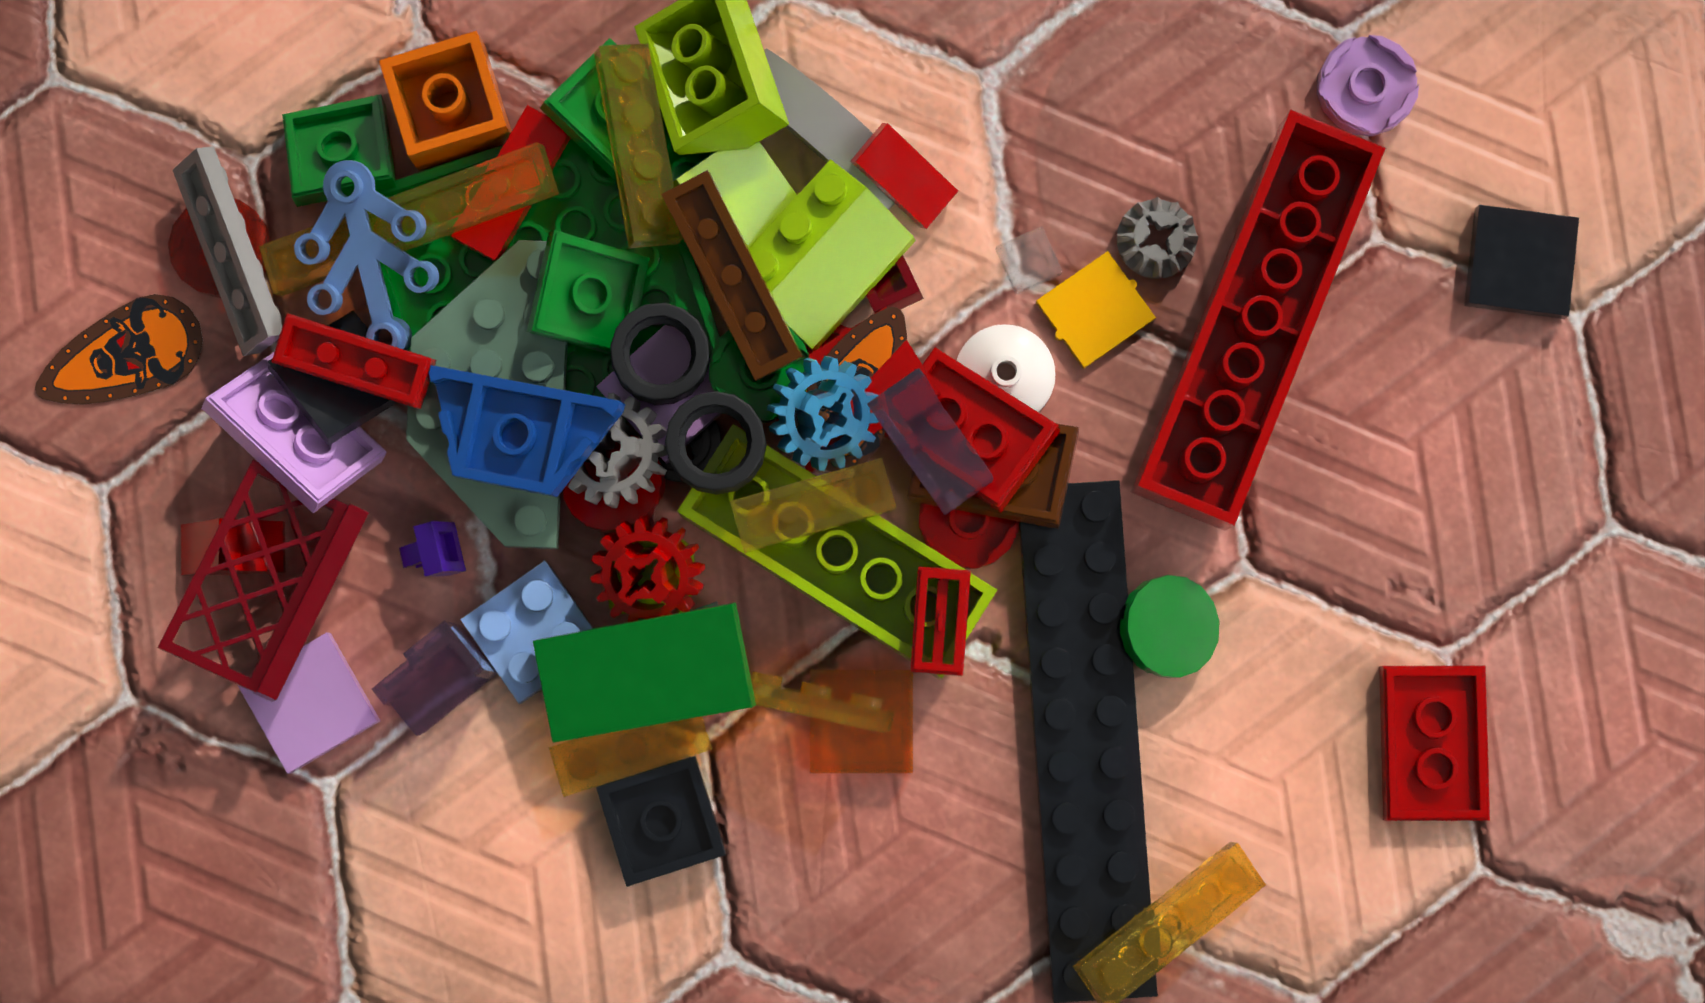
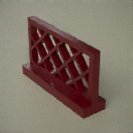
M253 459L157 648L273 702L277 700L369 512L351 503L347 505L333 498L322 506L332 511L324 529L303 536L293 508L304 504L299 500L291 502L287 492L288 489L258 461ZM257 475L278 486L283 505L255 514L248 492ZM244 502L248 516L234 520ZM286 511L296 539L268 548L258 520ZM251 522L261 551L232 560L225 537L229 529ZM319 538L310 556L305 542ZM299 545L306 566L301 576L280 583L270 554ZM220 549L225 563L211 567ZM263 557L273 586L244 595L234 566ZM228 569L237 598L208 607L201 589L206 575ZM296 584L287 602L282 589ZM275 591L282 614L277 623L257 630L247 601ZM195 596H197L201 610L187 614ZM240 603L250 632L220 642L210 613ZM204 615L214 645L193 652L173 643L183 622ZM273 631L263 649L259 635ZM252 638L259 660L249 678L230 669L223 648ZM216 650L221 664L201 655Z

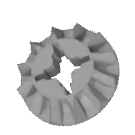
M1156 197L1152 200L1137 202L1123 216L1117 231V247L1125 264L1134 272L1144 277L1160 279L1177 274L1189 264L1194 256L1199 236L1196 234L1193 217L1188 215L1178 202H1169ZM1148 221L1159 231L1165 228L1169 230L1174 227L1171 235L1165 241L1166 251L1162 250L1157 244L1150 247L1148 245L1143 248L1139 247L1150 235Z

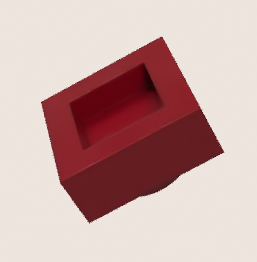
M903 255L866 294L874 313L884 307H896L901 310L924 299Z

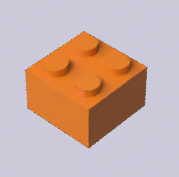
M477 30L379 60L407 155L418 171L505 144L512 131L486 47Z

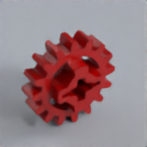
M642 515L635 520L634 529L625 520L615 527L617 535L609 532L601 539L600 542L606 550H599L592 556L591 561L601 566L602 569L595 572L590 579L593 583L604 585L605 590L596 597L598 602L611 600L615 604L610 612V616L613 619L622 612L629 614L628 622H632L642 618L648 619L679 613V610L686 612L693 608L695 602L689 595H698L704 588V584L693 578L705 570V563L692 561L691 556L700 547L697 543L687 546L682 543L681 540L685 536L686 529L681 527L672 534L667 531V518H661L654 527H650L647 515ZM636 541H650L658 545L657 547L644 548ZM673 558L678 565L680 577L675 574ZM657 559L658 563L653 568L654 572L651 575V579L646 580L639 586L638 582L643 577L642 573L645 570V566H649ZM617 570L621 574L622 586L618 579ZM653 599L658 604H646L638 600Z

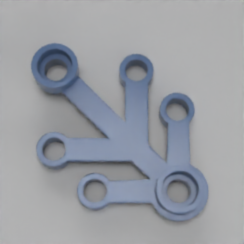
M353 160L337 162L329 168L323 181V190L328 202L311 232L301 235L296 240L294 252L298 260L304 264L312 265L324 262L330 254L329 241L344 217H346L350 237L323 284L313 286L308 292V306L318 315L337 312L343 303L342 294L358 267L372 321L367 330L366 338L380 342L379 333L382 329H386L393 338L391 346L408 350L411 346L412 332L409 325L403 319L393 316L380 262L402 275L405 285L416 293L434 289L439 281V273L431 262L418 261L373 232L367 211L390 223L393 235L403 242L416 241L422 238L426 232V220L418 211L405 210L375 190L374 177L364 164ZM345 177L351 178L354 182V191L350 196H346L341 190V182ZM406 216L411 217L416 224L415 232L411 236L407 235L402 229V221ZM310 239L316 241L319 246V253L315 258L310 257L306 252V244ZM418 267L424 268L428 273L429 278L425 286L419 285L414 279V273ZM322 290L328 291L331 295L332 302L329 308H324L319 303L318 296Z

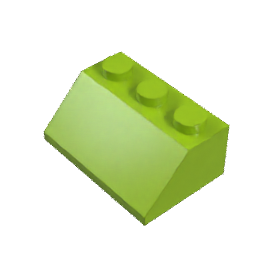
M678 0L634 26L674 152L677 154L685 155L747 149L789 125L747 0Z
M830 159L751 245L749 250L788 327L792 329L810 350L815 351L916 240L866 186Z

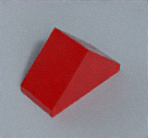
M223 518L181 524L182 576H194ZM258 520L268 548L285 543V522ZM251 522L229 529L225 542L232 560L261 551ZM220 549L211 567L225 563ZM285 549L270 554L276 573H286ZM263 557L234 566L237 574L269 573ZM224 569L209 575H229L228 569Z

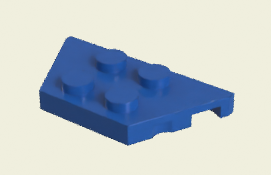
M430 365V380L436 384L441 411L438 412L442 432L447 436L449 442L447 455L453 476L461 479L558 497L625 409V404L619 400Z

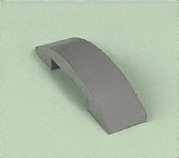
M766 48L764 52L789 122L786 128L826 163L831 159L861 182L890 210L895 203L850 162L873 133L811 79Z

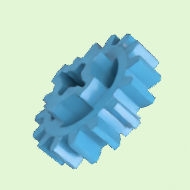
M824 356L820 367L817 360L806 358L803 363V373L790 367L786 370L787 377L791 381L787 387L779 384L774 385L773 390L782 397L780 403L768 404L767 410L778 414L779 420L772 423L768 428L770 432L776 435H784L777 447L785 453L794 451L792 458L794 462L805 466L811 461L813 468L825 471L829 459L833 466L841 469L845 467V454L848 453L858 459L863 456L858 445L861 440L867 442L875 441L876 437L867 429L869 423L881 422V416L870 412V406L880 401V396L864 391L872 380L869 376L863 374L854 376L857 366L853 363L844 361L839 366L837 358ZM822 380L817 389L805 392L810 385ZM851 400L853 401L854 405V415L850 404ZM822 406H825L826 410L830 412L829 418L826 421L822 416L818 415ZM795 410L799 421V425L797 428L795 425L794 418ZM844 435L837 442L828 445L829 441L832 438Z

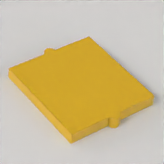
M1108 251L1036 300V304L1056 330L1055 339L1064 341L1083 369L1156 319L1135 289L1137 282L1126 277Z

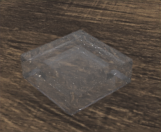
M1042 226L996 246L995 250L1015 294L1026 291L1063 273Z

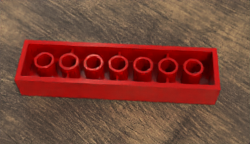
M1290 109L1280 123L1131 493L1224 531L1235 526L1385 152V147Z

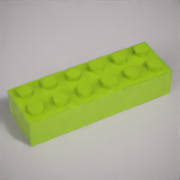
M733 424L703 472L720 474L729 472L738 466L746 453L747 438L745 431ZM768 445L766 446L763 465L752 481L737 491L719 495L700 492L692 487L677 510L679 515L686 521L910 662L918 566L965 570ZM972 573L970 576L966 640L997 592L996 588ZM928 578L922 662L932 663L938 579ZM949 580L943 664H952L959 584V581ZM931 674L939 680L944 677L943 674Z

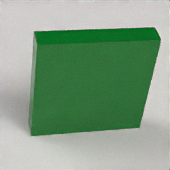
M381 94L282 114L291 194L296 207L328 201L323 190L324 177L332 165L344 160H353L364 164L374 177L376 191L397 187L386 106ZM345 177L341 182V190L346 196H350L354 191V182L349 177Z
M556 230L550 231L548 233L527 332L611 354L610 345L616 327L628 313L638 309L640 306L650 258Z

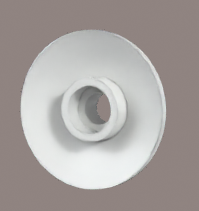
M995 325L977 332L965 343L956 360L1037 412L1045 406L1054 388L1055 366L1050 351L1039 337L1019 326ZM1008 363L1014 367L1016 375L1011 380H1002L997 375V367L1000 364Z

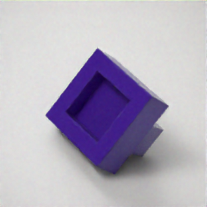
M430 521L413 526L417 542L399 548L403 568L412 566L416 568L423 567L425 577L451 576L466 571L455 522Z

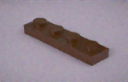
M706 170L662 193L661 195L755 381H759L804 358L711 173Z

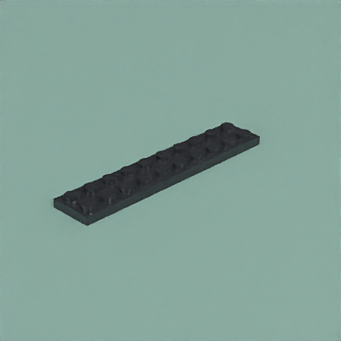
M1120 481L1068 483L1059 529L1019 522L1052 1001L1054 1003L1157 997L1133 660L1126 653L1120 635V620L1124 619V611L1127 607L1124 605L1128 598Z

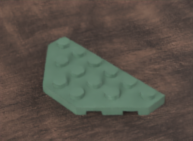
M518 240L411 337V352L437 360L435 366L566 390L568 343L527 332L547 241ZM430 380L422 408L418 409L408 406L406 440L505 547L558 549L561 493L558 497H552L461 479L452 475L447 455L449 442L447 436L442 432L438 412L441 411L436 384Z

